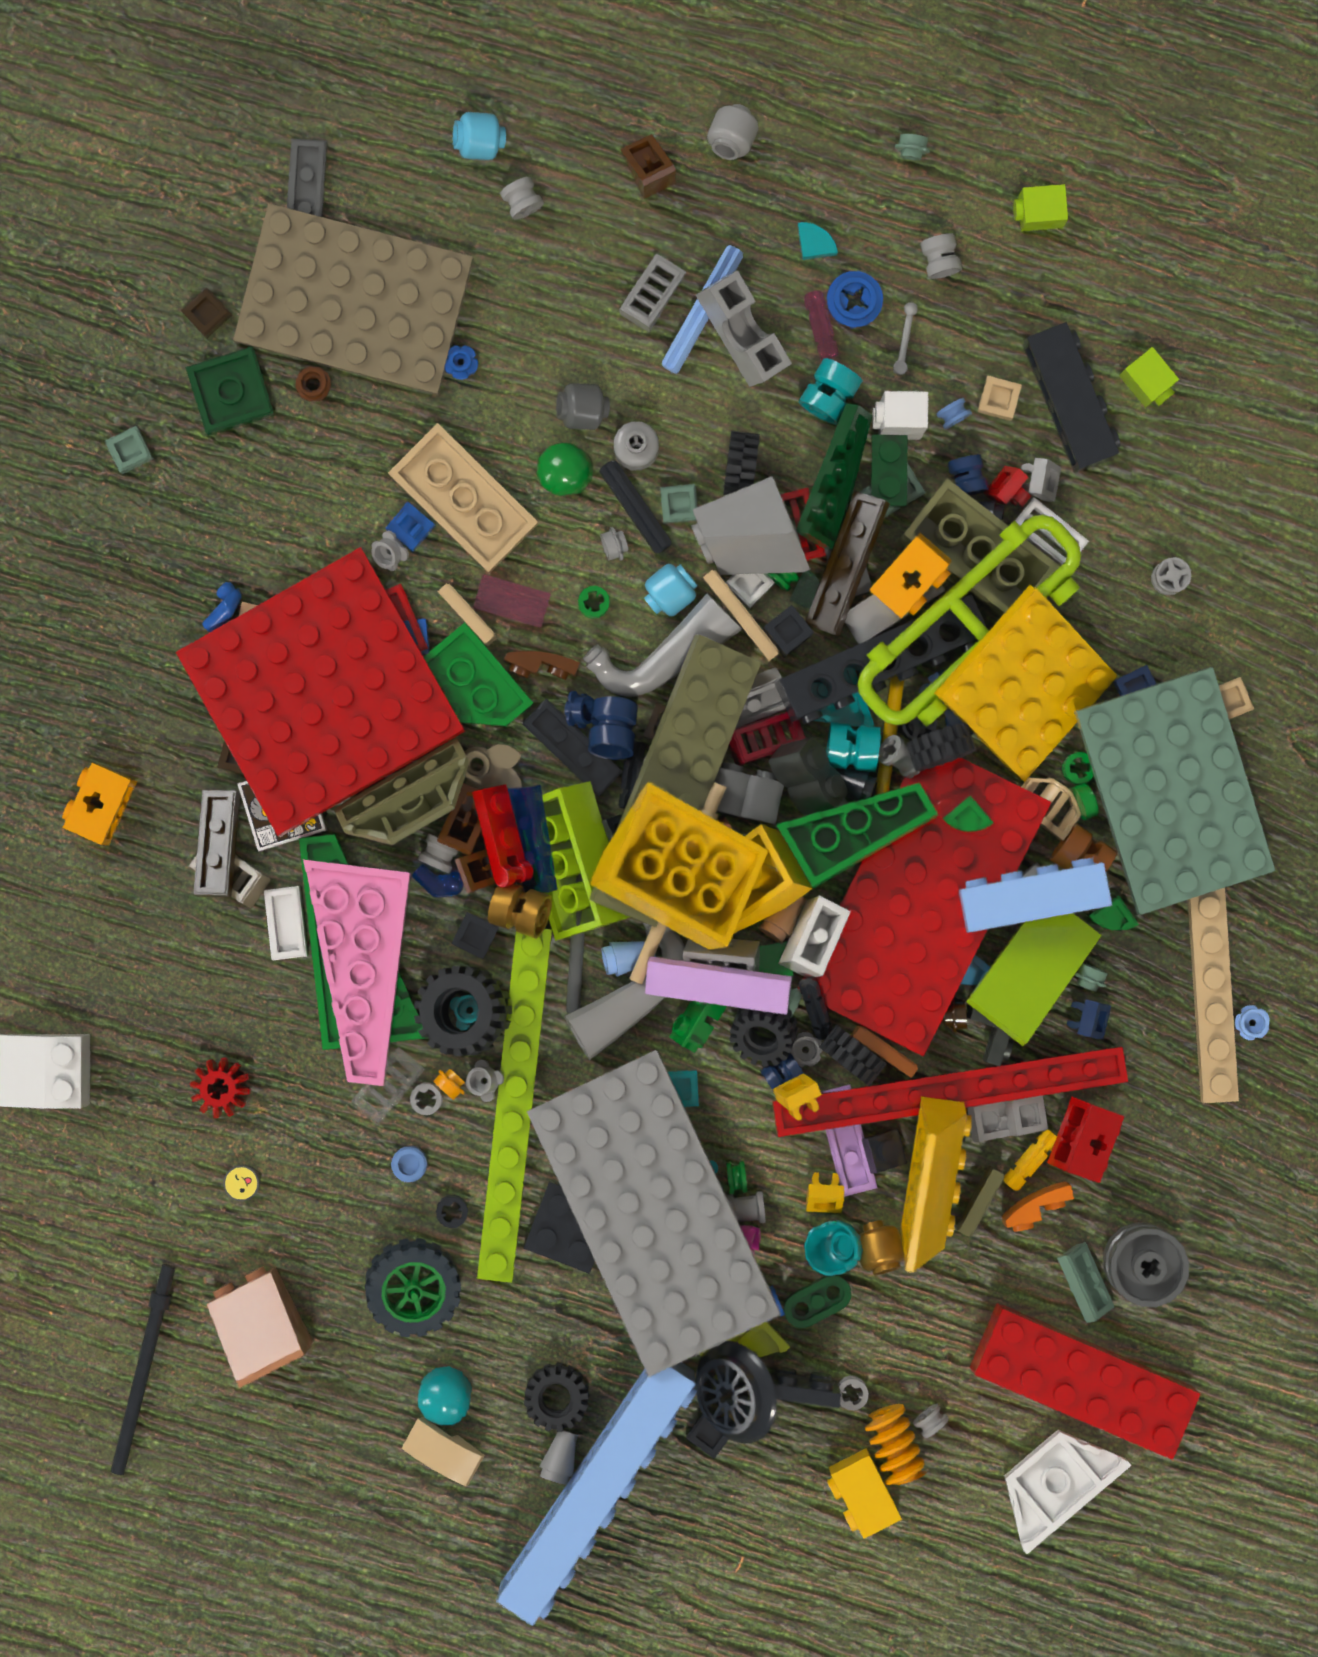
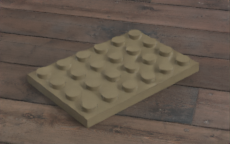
M268 203L233 341L439 396L445 374L446 360L449 349L452 347L474 258L473 256Z

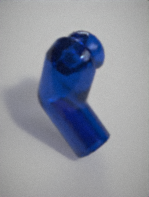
M424 864L411 875L434 898L456 896L462 892L464 887L460 873L451 872L450 874L436 876Z

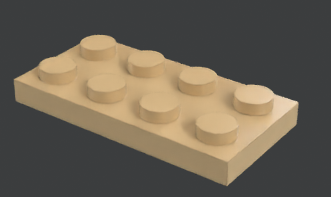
M438 423L388 472L489 574L539 524Z

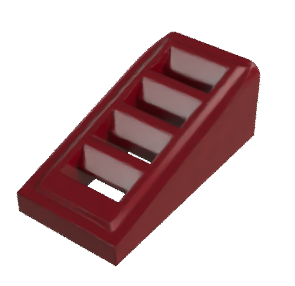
M785 712L735 728L729 748L735 764L741 766L773 755L780 745L806 739L800 720L792 723L788 713ZM786 721L792 740H786L780 722ZM769 726L773 728L778 742L777 745H773L767 728ZM757 730L759 732L762 744L764 746V749L761 750L759 749V746L754 735V731ZM743 735L745 736V739H746V742H747V745H748V748H749V751H750L749 754H747V751H746V748H745V745H744V742H743V739H742V736H743Z

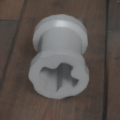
M891 735L884 740L880 746L878 758L883 765L895 766L899 769L900 774L906 778H912L920 772L915 771L907 745L904 744V740L901 737Z
M762 1191L757 1192L755 1196L734 1198L732 1194L727 1195L728 1202L738 1222L758 1220L759 1223H765Z

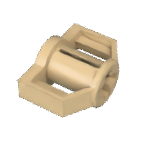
M1028 777L1021 787L1032 793L1040 782L1048 783L1040 796L1052 803L1040 826L1064 841L1072 826L1081 816L1074 793L1053 778ZM1068 799L1071 808L1058 827H1056L1052 821Z

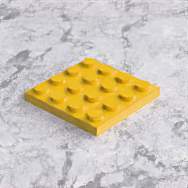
M1029 585L934 694L963 723L966 722L969 729L1017 778L1025 782L1077 723L1074 711L1093 705L1117 678V675L1041 592Z

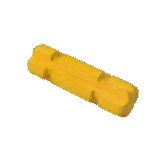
M1048 1129L1042 1131L1036 1138L1038 1142L1036 1144L1032 1143L1015 1163V1169H1010L1004 1176L1003 1181L1013 1190L1019 1191L1027 1182L1024 1179L1027 1176L1031 1177L1048 1157L1047 1152L1049 1150L1052 1151L1057 1136Z

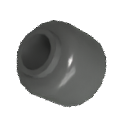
M569 383L563 392H558L556 415L558 420L563 421L566 428L595 430L601 425L602 419L609 416V397L603 396L602 389L597 384Z

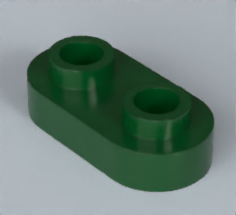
M825 1275L791 1293L786 1298L784 1303L785 1317L794 1327H810L844 1309L851 1300V1288L842 1276ZM830 1286H837L839 1288V1294L834 1298L826 1295V1290ZM797 1303H806L808 1310L804 1314H798L795 1311Z

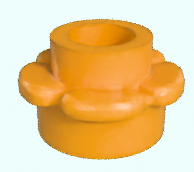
M450 1068L446 1073L442 1070L438 1071L440 1074L433 1082L453 1101L460 1093L462 1095L465 1094V1091L461 1089L465 1082Z

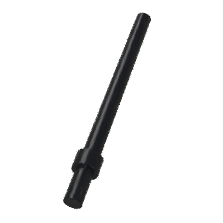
M162 1264L156 1290L151 1291L148 1303L151 1310L110 1470L113 1474L124 1475L164 1313L165 1310H169L172 1300L170 1289L176 1269L173 1265Z

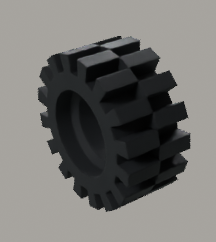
M731 431L723 495H729L754 484L760 434Z
M966 722L948 726L941 730L938 729L932 733L915 738L906 744L915 771H923L955 761L977 750Z
M739 1008L729 1037L730 1043H734V1051L742 1050L740 1057L743 1060L748 1056L751 1057V1064L754 1065L757 1064L758 1060L762 1061V1066L765 1067L769 1066L770 1061H772L774 1066L780 1064L781 1059L785 1061L789 1053H791L798 1033L796 1018H790L792 1011L788 1008L787 1014ZM751 1027L767 1028L776 1037L765 1038L759 1036Z
M838 1025L832 1029L819 1046V1048L869 1087L887 1065Z
M556 1363V1365L552 1366L547 1364L544 1365L543 1369L536 1370L532 1378L530 1377L525 1390L524 1405L527 1408L529 1418L532 1417L535 1425L538 1427L542 1425L546 1431L550 1432L551 1429L563 1432L564 1428H573L577 1421H581L588 1407L589 1394L587 1382H584L583 1375L580 1372L574 1371V1367L570 1365L568 1367L562 1366L563 1363ZM560 1384L568 1389L571 1400L567 1407L562 1410H552L545 1405L543 1392L548 1386Z

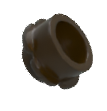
M953 998L945 1014L946 1027L953 1026L954 1033H957V1030L967 1029L966 1001H955V998Z

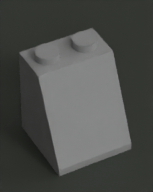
M773 477L693 509L698 522L692 525L699 546H701L708 565L715 562L720 575L793 573L810 570Z

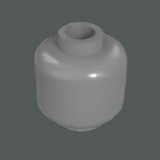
M735 104L719 108L707 134L708 142L712 146L713 152L727 160H734L747 155L757 135L758 122L751 114V111L743 105Z
M630 422L623 425L614 437V453L617 461L623 467L630 470H643L650 467L659 454V439L654 429L643 422Z

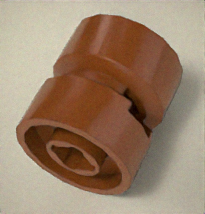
M1075 823L1064 841L1061 840L1056 846L1050 861L1058 864V867L1066 870L1073 868L1072 861L1093 857L1094 864L1104 862L1105 872H1107L1117 855V851L1103 841H1092L1093 834Z

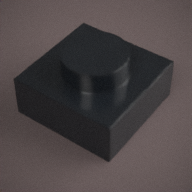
M467 912L451 944L484 959L499 927Z
M891 1129L861 1139L870 1173H880L907 1164L898 1129Z

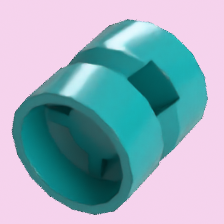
M824 358L813 376L816 383L808 384L799 400V404L821 420L838 425L839 418L846 405V399H853L863 380L841 363ZM825 392L831 393V397L825 394Z
M830 722L826 749L830 766L837 769H846L849 765H853L857 771L875 773L879 758L881 728L861 725L857 730H853L851 724Z

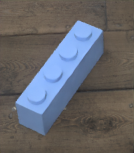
M1092 857L1072 861V869L1059 871L1058 864L1036 868L1037 875L1023 878L1022 871L1002 874V882L988 884L987 878L966 881V889L959 890L966 932L1111 906L1104 862L1094 864Z

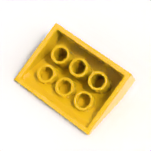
M647 783L604 850L589 884L709 950L728 947L769 850L655 785Z
M921 1097L900 1226L906 1271H916L945 1249L947 1236H953L955 1216L950 1215L952 1203L958 1204L960 1197V1182H956L957 1171L964 1170L966 1149L961 1148L963 1136L969 1137L972 1116L967 1115L964 1102Z

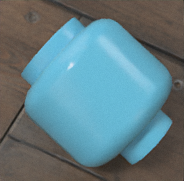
M466 112L461 116L460 121L456 120L454 122L453 147L459 150L460 155L464 159L492 160L496 157L498 149L505 147V127L499 126L497 117L492 113Z
M666 564L645 582V588L649 594L644 599L656 614L663 611L668 616H675L694 601L696 597L694 589L698 585L681 564L677 567L673 564Z

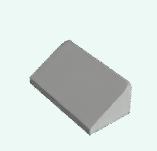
M772 668L756 675L736 728L786 709L775 687V683L782 678L777 668Z

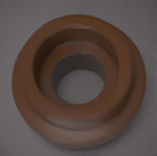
M306 367L297 375L296 390L304 400L318 402L329 394L331 379L327 372L320 367ZM312 379L320 381V386L315 391L308 389V383Z

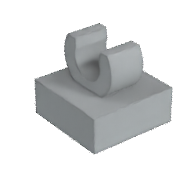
M1035 458L1034 465L1023 464L1021 470L1026 473H1032L1031 481L1023 484L1021 487L1042 501L1055 502L1061 467L1049 459Z

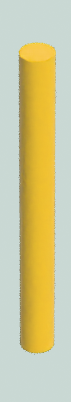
M897 676L890 679L887 705L892 710L900 711L904 681L900 682ZM884 722L882 743L889 736L897 735L898 725ZM879 761L877 773L879 780L874 796L889 792L893 765L885 766Z

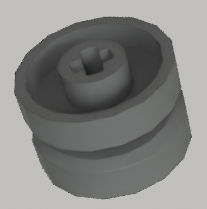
M1134 1222L1121 1227L1109 1238L1103 1251V1269L1108 1282L1126 1300L1141 1307H1158L1171 1302L1182 1292L1189 1277V1260L1184 1247L1173 1235L1151 1223ZM1144 1260L1149 1262L1148 1267L1145 1269L1140 1266Z

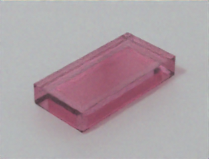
M483 574L473 608L541 629L551 594Z

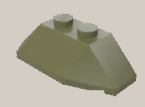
M457 737L334 808L343 831L346 834L393 845L455 809L470 762Z

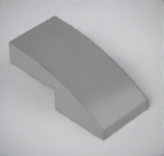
M1043 1096L967 1107L968 1115L972 1116L971 1133L973 1142H982L1007 1136H1021L1048 1129Z

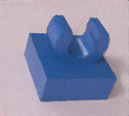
M407 502L385 529L394 532L396 539L414 552L436 525L412 504Z

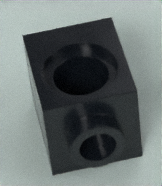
M790 605L763 627V631L779 650L783 658L808 640L814 633L793 605Z

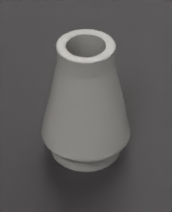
M565 1430L556 1433L539 1466L542 1468L540 1477L567 1485L569 1477H573L577 1434Z

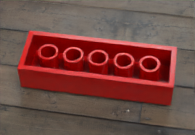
M998 1302L970 1365V1369L975 1376L1171 1460L1174 1459L1201 1395L1192 1385Z

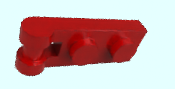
M507 784L472 792L495 883L499 887H507L514 884L515 881L522 883L531 880L533 868L525 860Z

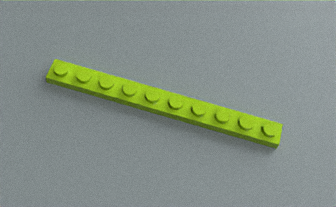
M544 929L537 939L516 932L509 990L510 999H508V1006H512V1014H507L506 1020L511 1022L509 1028L505 1029L500 1070L504 1075V1082L498 1087L477 1279L513 1282L531 1125L527 1111L533 1107L552 929Z

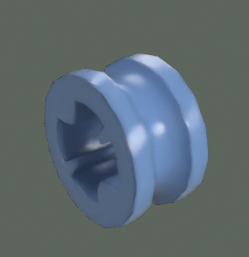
M964 398L954 401L936 413L938 418L944 419V429L956 425L972 414L970 409H965L964 403L966 401Z

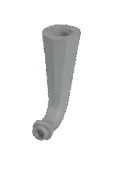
M707 593L685 619L637 668L630 671L616 668L610 660L609 651L604 647L601 648L598 644L586 653L583 660L586 662V667L594 672L599 682L608 691L623 697H635L653 691L679 675L695 635L700 634L715 642L724 644L743 628Z
M643 923L646 928L644 931L648 936L652 926ZM667 927L659 944L662 958L683 961L685 945L680 936L674 930ZM646 977L643 984L632 981L564 1016L574 1037L589 1060L620 1038L665 998L663 996L645 994Z

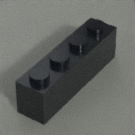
M1067 322L1027 337L1022 344L1074 474L1114 459L1119 454L1118 448L1121 447L1120 439L1115 428H1109L1104 416L1108 414L1103 397L1101 395L1096 396L1091 384L1094 382L1093 371L1089 363H1083L1078 351L1081 349V343L1077 332L1074 329L1070 330Z

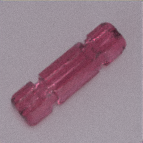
M821 290L811 291L805 294L804 302L806 309L810 310L808 316L815 342H819L817 347L821 360L824 358L833 359L838 356L839 350L836 341L832 339L834 332L828 310L824 308L825 299Z

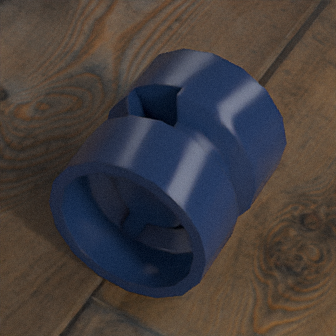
M609 696L595 699L591 715V723L594 727L590 729L588 751L597 757L617 760L633 756L635 733L632 730L637 722L638 705L629 699Z

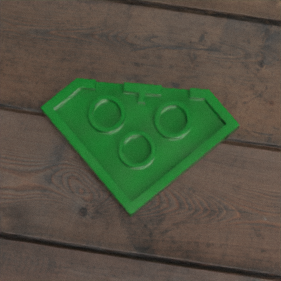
M465 622L424 656L461 723L507 727L534 704Z

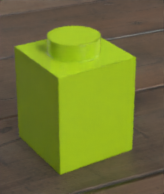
M1065 184L1022 188L1018 199H1014L1013 202L1014 220L1020 221L1021 231L1059 229L1064 227L1068 221Z
M1153 347L1119 375L1145 408L1154 401L1158 406L1164 403L1175 393L1171 387L1180 380Z

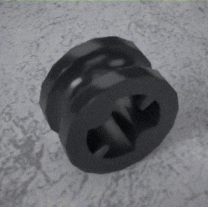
M447 1195L440 1200L436 1209V1216L440 1224L447 1228H457L466 1221L468 1206L464 1199L457 1195ZM453 1202L460 1205L458 1211L463 1212L460 1218L453 1217L451 1221L444 1218L446 1212H442L443 1206H451Z

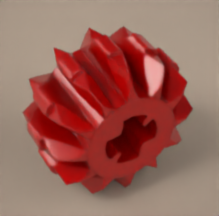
M227 1057L220 1059L219 1066H217L213 1059L206 1061L207 1070L201 1067L195 1070L196 1075L202 1081L194 1080L190 1082L191 1088L200 1089V1093L193 1095L191 1099L193 1102H196L203 1098L205 1102L200 1107V1112L205 1113L213 1106L212 1114L214 1118H219L223 1109L230 1117L235 1114L234 1105L240 1108L245 1107L246 1102L239 1094H251V1088L241 1086V1082L250 1079V1076L247 1073L238 1077L236 1073L242 1066L239 1062L228 1069L229 1061ZM223 1079L225 1081L223 1086L227 1084L228 1091L218 1096L217 1092L219 1090L214 1091L213 1084Z

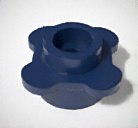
M577 691L569 693L565 704L566 722L569 726L577 724L579 728H585L587 724L591 723L594 701L591 696H588L586 693L578 695Z

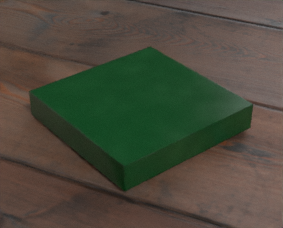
M253 346L185 367L207 436L275 416Z

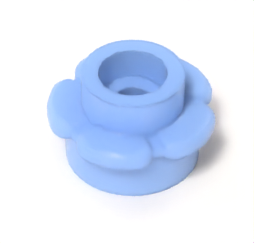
M1248 1005L1242 1008L1240 1014L1236 1015L1235 1028L1240 1031V1036L1246 1040H1254L1257 1037L1262 1038L1269 1030L1270 1018L1264 1009H1257L1254 1005ZM1252 1019L1255 1020L1254 1026L1249 1025V1021Z

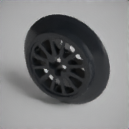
M724 1341L707 1349L700 1358L696 1372V1396L703 1415L719 1433L734 1442L748 1444L759 1441L770 1431L777 1410L776 1391L768 1369L751 1349L738 1342Z

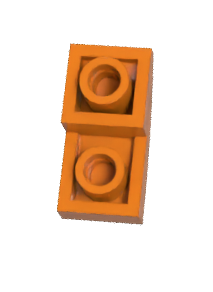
M1064 1181L1029 1194L1010 1207L1001 1216L1002 1223L1007 1228L1012 1227L1015 1232L1034 1228L1033 1222L1042 1221L1039 1206H1044L1045 1210H1054L1065 1207V1201L1074 1199L1071 1185Z

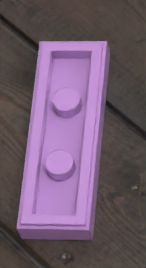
M848 1084L821 1091V1093L851 1089V1086ZM861 1124L825 1130L835 1170L839 1176V1185L844 1186V1197L876 1189L877 1184L874 1173H870L861 1140L864 1138Z

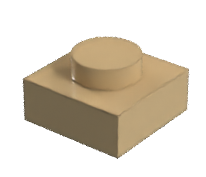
M987 376L977 412L1011 421L1015 413L1022 384Z

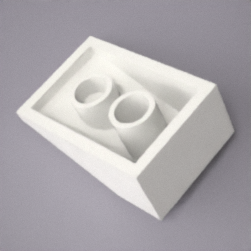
M0 1034V1106L83 1108L90 1105V1034Z

